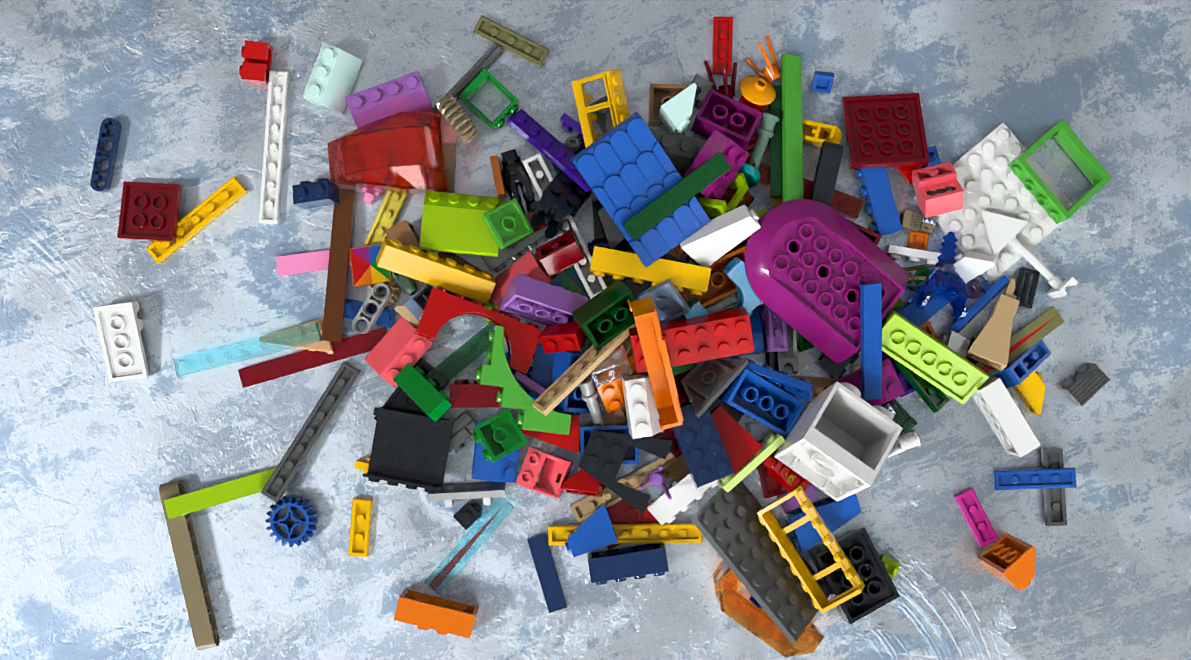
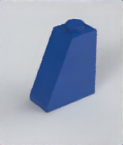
M605 502L600 504L568 535V542H565L568 553H572L573 558L618 542Z

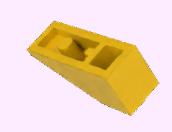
M802 119L804 143L821 148L823 141L840 144L843 133L837 126Z

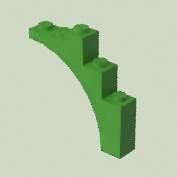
M493 326V330H489L488 341H491V347L486 352V361H489L488 365L480 364V368L476 369L475 379L478 380V384L500 386L501 391H497L496 402H499V406L522 409V412L518 413L517 425H520V429L569 435L571 415L552 410L545 416L533 407L532 403L535 400L519 386L506 360L503 344L504 327Z

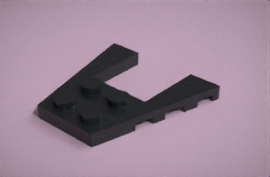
M592 430L578 467L644 514L651 495L615 481V478L629 445L666 459L673 441L653 437L633 439L630 434Z

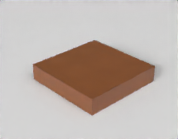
M498 155L490 156L497 196L505 199L507 198L501 161Z

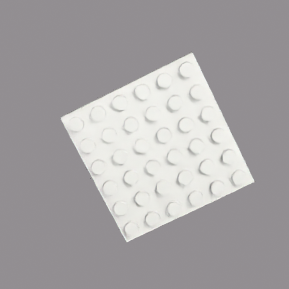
M1004 123L997 126L952 164L957 172V181L964 190L963 209L932 216L937 218V226L962 254L972 251L993 255L981 215L983 210L1027 221V225L1016 235V238L1028 250H1031L1061 224H1056L1049 217V214L1037 203L1034 196L1009 168L1008 164L1025 148ZM1030 155L1025 161L1067 210L1072 203ZM951 187L929 191L926 194L934 196L937 193H945L946 191H951ZM1009 243L995 255L998 258L996 265L980 274L981 278L989 284L1022 257Z

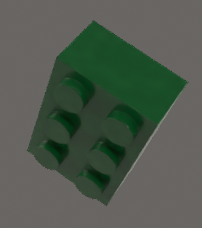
M620 279L571 313L587 340L596 350H599L635 324L633 312H630L628 299L630 302L636 301L632 291Z

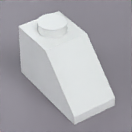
M967 251L964 254L960 252L951 259L952 262L949 268L966 284L996 265L998 258L995 255Z

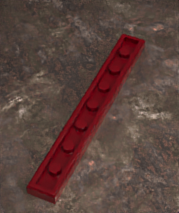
M386 327L372 330L367 334H359L342 339V342H331L334 352L332 354L316 350L309 351L307 349L238 369L242 386L246 388L370 352L387 333Z

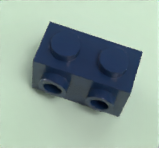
M327 178L317 179V182L301 181L298 185H292L293 204L303 209L339 204L338 185Z

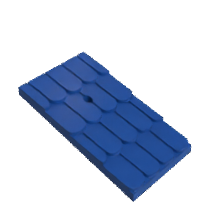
M637 112L571 158L577 170L645 267L651 265L669 252L670 249L676 247L711 221L694 196L635 241L623 227L622 223L682 179L659 142Z

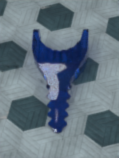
M948 232L947 235L943 236L945 242L941 243L943 248L939 250L941 255L937 257L939 262L935 264L936 269L924 279L917 290L915 306L918 309H923L931 295H940L949 301L952 306L954 319L961 321L965 318L968 311L969 294L967 285L955 271L956 268L953 265L956 263L954 257L957 254L954 250L957 248L955 243L958 240L953 232Z

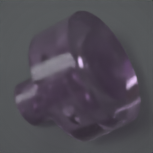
M972 279L965 284L967 288L962 293L967 298L975 299L983 291L982 284L979 280Z

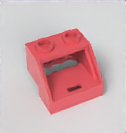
M950 161L912 171V182L918 206L925 218L963 209L964 190L957 181V172ZM951 187V191H946L945 193H937L934 196L926 194L929 191Z
M529 447L516 483L530 490L554 498H560L563 492L561 484L568 479L574 462L543 449ZM545 458H547V462H546V464L543 466V463H544V461H545ZM540 474V480L538 483H536L538 476Z

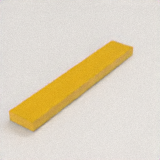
M233 176L178 221L176 243L154 241L145 249L160 264L248 191L237 177Z

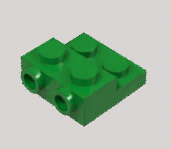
M509 409L484 421L473 429L472 437L476 444L481 443L484 449L481 451L486 461L490 460L492 464L528 443Z

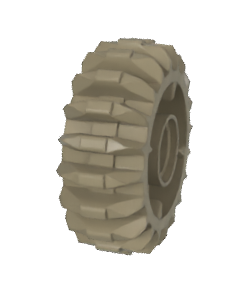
M453 95L443 96L436 103V107L464 143L468 144L476 139L479 135V130Z

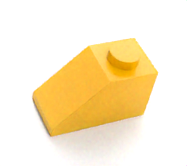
M1033 371L1021 384L1012 386L1018 397L1033 415H1040L1042 412L1046 387L1042 382L1043 377L1037 371Z

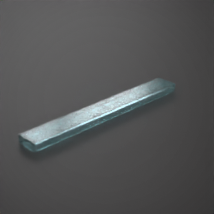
M315 322L173 358L177 377H182L321 342L322 337L319 324Z

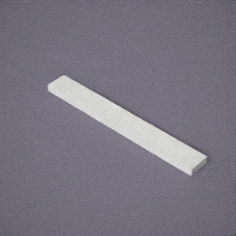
M269 70L258 221L261 224L279 225L290 81V73L285 71Z

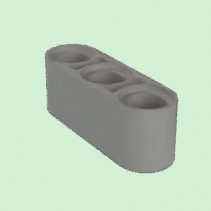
M378 283L373 287L353 320L352 328L356 333L367 334L372 330L392 297L393 291L389 285ZM381 287L387 289V294L384 297H380L378 294V290ZM372 303L377 306V311L374 314L368 311V307ZM361 320H365L367 323V327L363 331L358 327Z

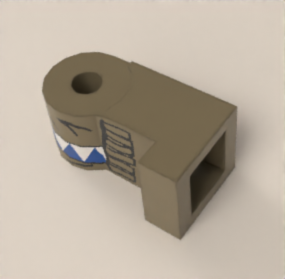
M903 210L900 213V222L903 230L934 234L937 218L932 216L925 218L924 215L910 210Z

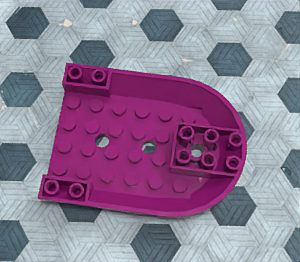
M797 199L773 207L758 220L761 228L748 237L744 255L745 272L748 282L756 296L768 308L838 365L861 348L860 284L881 283L883 320L906 290L909 273L839 212L824 203L808 199ZM793 241L794 250L791 252L789 244ZM821 266H824L827 270L824 277H820L818 274ZM850 291L855 292V299L852 302L847 299Z

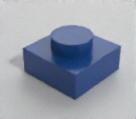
M815 71L811 91L830 93L834 73Z

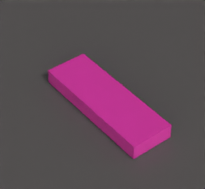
M970 487L954 495L979 546L982 548L998 540L999 538L973 488Z

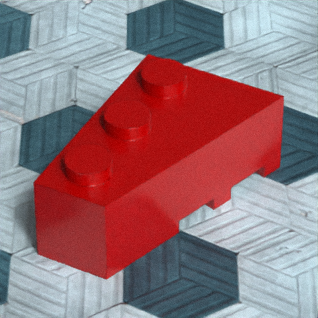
M564 413L571 415L569 435L521 430L525 435L579 454L580 414Z

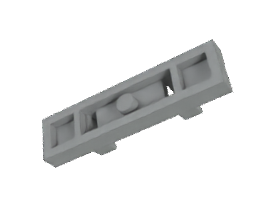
M506 482L443 484L441 490L436 491V493H428V501L444 500L445 507H453L454 500L483 498V505H491L492 498L506 497Z

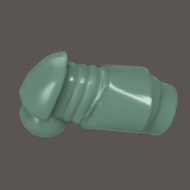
M395 272L391 273L392 277L397 280V284L409 296H412L419 290L416 282L410 277Z

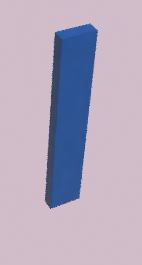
M874 282L860 284L861 399L864 401L882 398L881 283Z

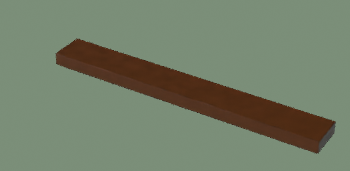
M338 188L339 204L334 205L322 341L342 342L356 196L355 189Z

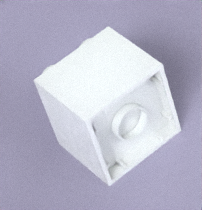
M835 382L815 396L812 403L806 402L792 430L785 437V442L774 455L776 459L837 502L871 486L903 429L893 421L894 416L888 409L878 405L871 406L860 398L861 392L858 388L846 382Z

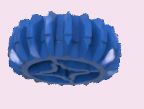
M290 495L289 499L287 496H283L282 500L278 501L276 505L272 504L270 506L272 511H268L266 514L271 518L265 520L266 523H270V526L266 527V530L272 529L273 532L269 536H276V543L282 540V546H285L287 543L289 547H293L294 544L300 546L302 542H308V537L314 536L312 531H316L317 527L313 524L318 523V519L313 518V516L317 515V512H311L314 505L308 507V499L302 502V496H298L297 499H295V495ZM289 506L286 516L278 518L282 508ZM297 508L303 512L305 517L298 514ZM291 518L292 520H295V521H298V522L292 524V522L289 521L288 519ZM306 524L302 534L295 536L297 526ZM279 525L286 528V533L282 531Z

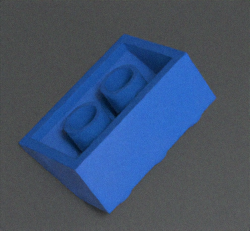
M477 421V425L483 423L484 421ZM475 442L471 478L493 482L516 483L520 448L492 464L490 460L486 461L481 451L484 449L481 443L476 444Z
M628 425L580 426L581 458L592 430L629 435ZM629 445L622 464H639V449Z

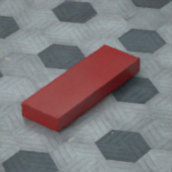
M713 17L712 75L723 76V65L727 66V76L732 75L733 17Z

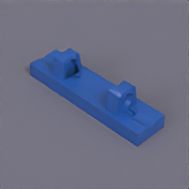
M1003 275L993 286L983 280L978 288L984 295L966 313L958 307L952 311L951 315L957 321L949 328V331L953 330L959 333L1008 285L1009 279Z

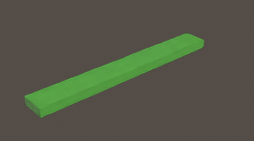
M786 53L781 56L783 203L803 199L802 56Z

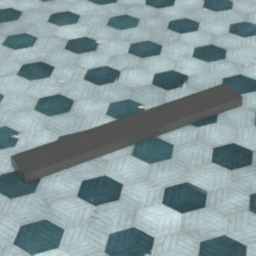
M343 361L261 491L263 495L276 503L280 501L361 371Z

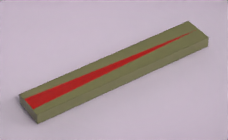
M1054 306L1049 307L1011 336L1008 364L1065 322ZM980 362L974 364L986 372L989 378L1000 371Z

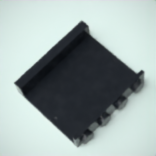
M375 407L373 415H377L368 472L363 473V477H368V481L371 482L384 480L387 481L388 485L392 486L404 484L406 485L405 488L408 489L425 488L424 491L428 493H436V491L443 488L454 420L439 418L435 422L428 415L386 407Z

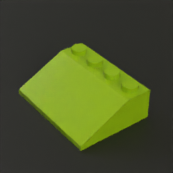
M425 190L419 249L498 257L499 247L482 215L502 205L503 198Z

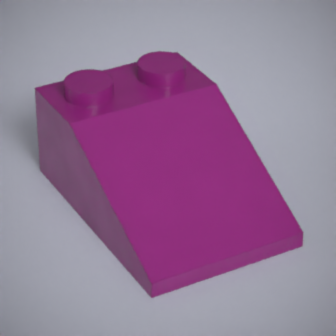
M882 358V398L867 400L866 402L871 406L881 405L905 394L889 358ZM861 368L832 381V385L835 382H846L854 385L861 392Z

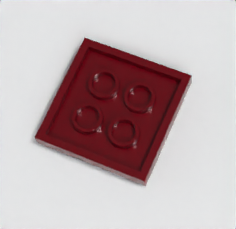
M124 181L117 238L176 243L182 186L179 184Z

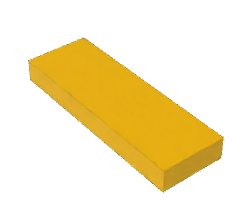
M353 498L348 556L368 557L373 499Z

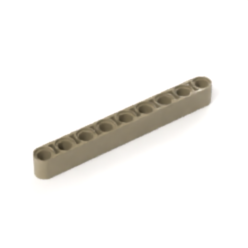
M177 480L161 484L159 486V493L195 646L198 651L219 646V633L191 514L188 513L168 519L163 501L186 494L183 482Z

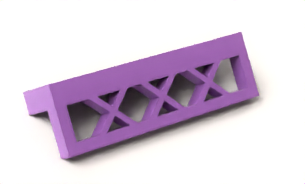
M764 303L758 305L763 332L764 353L787 352L786 322Z

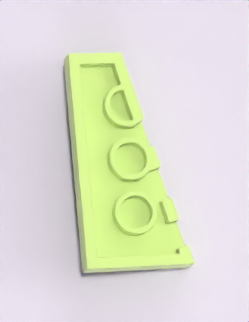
M776 432L767 435L759 443L762 446L761 449L735 475L732 474L719 479L721 482L718 486L728 493L785 442V439Z

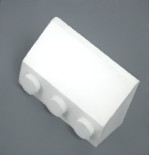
M648 373L621 377L631 437L636 439L653 436L661 432L658 421L660 417Z

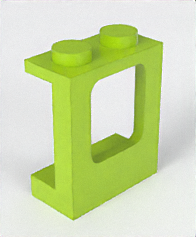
M737 173L734 180L728 186L730 189H738L728 204L724 200L709 199L703 195L702 197H695L709 218H716L737 207L749 188L743 173Z

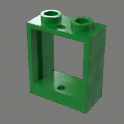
M485 68L458 96L493 131L496 128L499 130L506 122L504 119L509 114L513 115L519 109L518 105L520 104L519 100ZM488 81L511 102L493 122L470 102Z

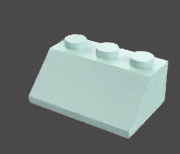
M323 43L302 97L309 102L344 114L347 106L345 97L352 93L363 60L342 49Z
M695 83L661 106L658 118L669 133L679 135L687 129L697 86Z

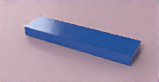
M1075 467L994 470L995 490L1077 488Z

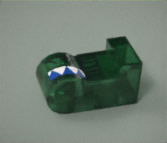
M896 399L881 405L893 414V421L903 428L901 434L905 435L918 424Z

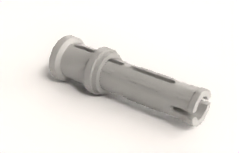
M588 375L578 385L582 392L581 398L587 404L594 426H606L597 400L598 391L593 385V376Z

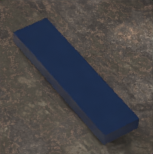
M546 533L528 538L527 541L549 613L567 608L568 606Z

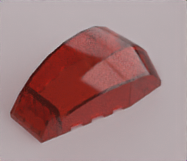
M400 112L364 125L327 143L330 181L333 183L376 188L404 194L425 193V190L448 191L441 114L431 112Z

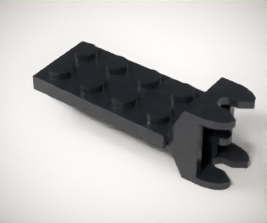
M584 142L574 152L575 155L586 148ZM560 170L542 193L539 204L529 222L531 229L539 227L540 224H546L545 238L551 239L555 237L563 228L570 215L574 217L593 191L586 192Z

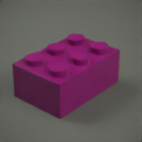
M710 89L695 117L691 130L707 138L716 130L746 150L763 113Z
M714 130L683 178L715 153L721 152L731 169L699 192L709 199L720 200L750 154L733 140Z

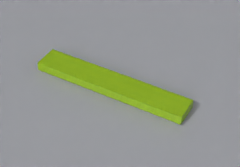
M276 467L163 500L168 519L259 493L263 490Z

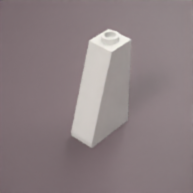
M742 205L712 219L705 226H702L701 229L682 241L680 246L699 265L708 267L761 228L758 222L760 217L754 209L750 210L746 205Z

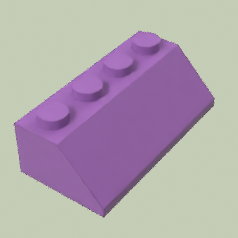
M418 71L345 97L351 115L362 137L431 113L433 108Z
M517 274L510 281L499 310L544 325L576 322L571 313L585 304L589 298L580 293L565 290L563 287L553 286L545 281L530 278L525 274Z

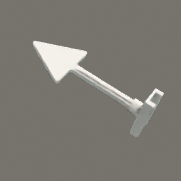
M984 210L981 211L993 255H997L1009 243L1048 280L1052 288L1046 294L1050 298L1066 296L1068 293L1065 291V287L1074 286L1078 283L1074 277L1061 279L1057 274H1053L1016 238V235L1027 225V221Z

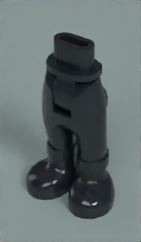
M516 149L501 153L503 159L501 162L503 165L502 174L510 200L516 198L526 215L518 190L519 185L523 193V199L526 202L528 214L534 213L539 201L534 199L535 195L532 191L531 181L521 158L517 156Z

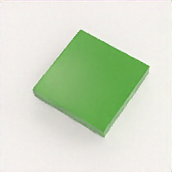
M516 198L482 215L500 250L534 232Z

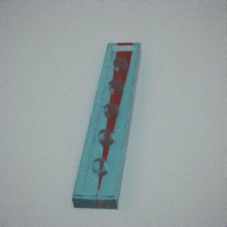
M498 497L424 583L439 595L514 507L503 497Z

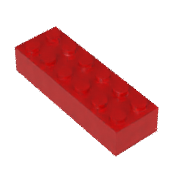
M745 307L660 323L663 335L661 339L665 340L671 367L754 352L750 317ZM637 327L630 328L629 334L637 373L647 372Z

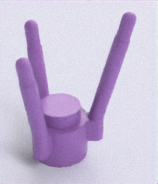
M658 466L657 469H653L649 473V477H646L638 488L642 489L650 482L653 486H661L668 499L671 500L672 496L664 482V473L661 471L663 466Z

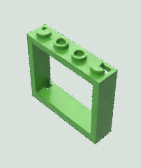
M1063 119L1049 127L1008 164L1009 168L1014 172L1013 174L1019 178L1024 187L1034 196L1037 203L1044 208L1056 224L1069 219L1112 179ZM1052 136L1093 184L1067 210L1025 161Z

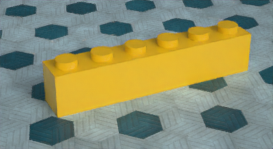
M384 238L376 258L378 267L436 287H443L448 291L486 304L496 285L493 275L487 271L479 272L470 265H459L453 259L446 258L445 260L433 252H422L416 246L409 245L408 247L402 245L396 239L388 240Z
M594 246L590 272H594L593 275L597 277L610 275L613 276L614 280L620 279L624 281L625 278L631 279L632 283L644 285V282L652 283L651 286H655L670 279L678 292L688 290L692 295L702 296V293L706 294L711 268L660 258L648 267H645L634 253Z

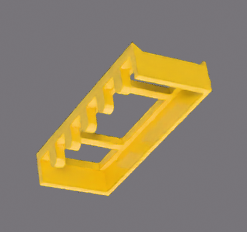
M620 69L607 70L583 79L571 81L585 147H588L601 137L600 133H594L592 122L597 121V115L590 114L591 112L610 107L614 127L630 117ZM604 79L608 101L588 107V103L593 101V96L591 94L586 95L584 84Z
M800 485L762 507L757 512L760 523L766 526L771 540L777 543L780 548V554L789 562L792 573L798 576L803 590L809 593L814 607L819 609L822 614L862 593L865 584ZM795 496L801 509L807 515L782 529L770 509ZM808 521H811L812 526L818 531L823 543L829 548L836 561L813 575L786 535ZM841 567L845 577L851 582L853 587L828 600L817 580Z

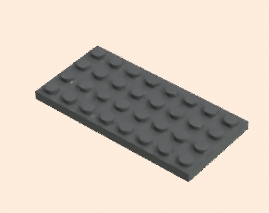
M740 481L728 493L720 488L691 521L789 642L793 643L799 638L819 609L814 607L809 593L803 590L798 576L792 573L789 562L780 554V548L777 543L771 540L766 526L760 523L757 512L762 506L744 483ZM799 553L800 557L810 570L811 574H815L816 572L812 569V567L808 564L804 557ZM820 578L817 580V583L828 598L830 593Z

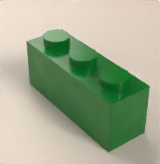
M408 363L392 380L436 422L452 406L447 400L449 396L442 389L440 391L435 389L437 384L430 377L426 380L423 377L426 373L418 365L414 368Z

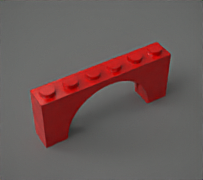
M437 286L430 290L414 334L434 340L440 328L452 318L461 315L484 317L496 326L504 327L503 336L507 345V362L510 370L515 373L518 371L523 375L527 374L543 331L538 329V325L531 322L527 324L522 323L520 318L513 315L507 317L502 315L503 312L495 308L491 310L484 308L483 303L478 301L469 302L465 296L447 293L448 290L443 287Z

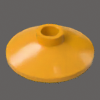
M745 76L739 83L741 94L754 104L769 105L776 97L774 87L767 80L759 76Z

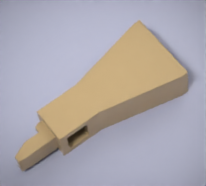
M1010 279L1004 294H1001L997 299L989 321L966 354L967 358L1003 371L1008 364L1012 321L1020 302L1013 295L1016 288L1015 279Z

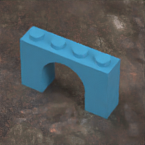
M735 257L721 271L735 285L738 291L737 302L733 309L745 307L750 316L753 310L758 305L763 304V302L756 296L748 282L745 264L742 260ZM692 297L687 302L690 311L683 316L688 319L709 313Z

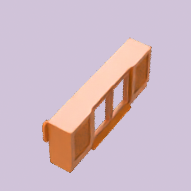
M652 296L632 302L628 299L660 417L658 419L660 429L663 432L664 429L683 425L682 421H684L665 340L661 339L663 335Z

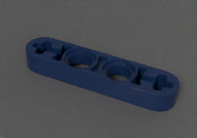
M106 118L101 123L90 181L92 189L101 193L107 192L111 187L121 135V124L112 118ZM108 125H114L115 129L110 131L107 127ZM106 134L109 135V136H110V135H111V136H114L113 139H112V138H109V137H105ZM106 141L112 143V148L109 151H105L103 148ZM102 160H107L109 163L108 168L105 170L100 168ZM99 172H101V173H104V174H107V175H106V176H103V175H98V174H99ZM102 180L105 184L104 186H99L97 182Z

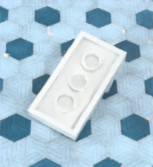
M138 301L93 307L109 382L150 376L140 332L143 329L144 322L141 318L138 319L137 312L140 309Z

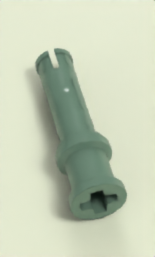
M763 113L761 127L757 129L758 138L748 162L751 166L754 164V168L757 170L767 143L774 136L775 124L779 122L778 117L768 113Z

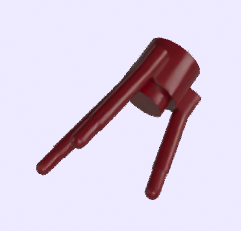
M705 60L704 65L709 80L713 83L712 89L733 99V96H735L737 62H734L731 88L728 85L727 66L723 65L724 85L719 86V90H717L708 62Z

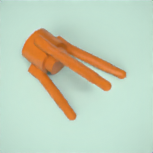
M767 35L766 41L773 63L771 64L761 43H758V46L767 64V67L763 68L764 73L748 57L745 60L761 78L771 83L781 77V70L778 66L770 37Z

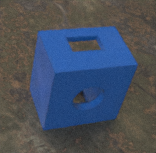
M936 145L928 147L930 162L928 165H922V168L941 164Z

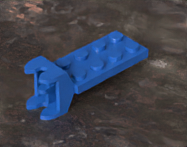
M741 354L731 356V359L741 360ZM746 358L749 362L745 367L746 369L790 395L812 403L814 390L810 381L804 378L795 379L787 372H776L768 365L763 364L760 366L755 364V361Z

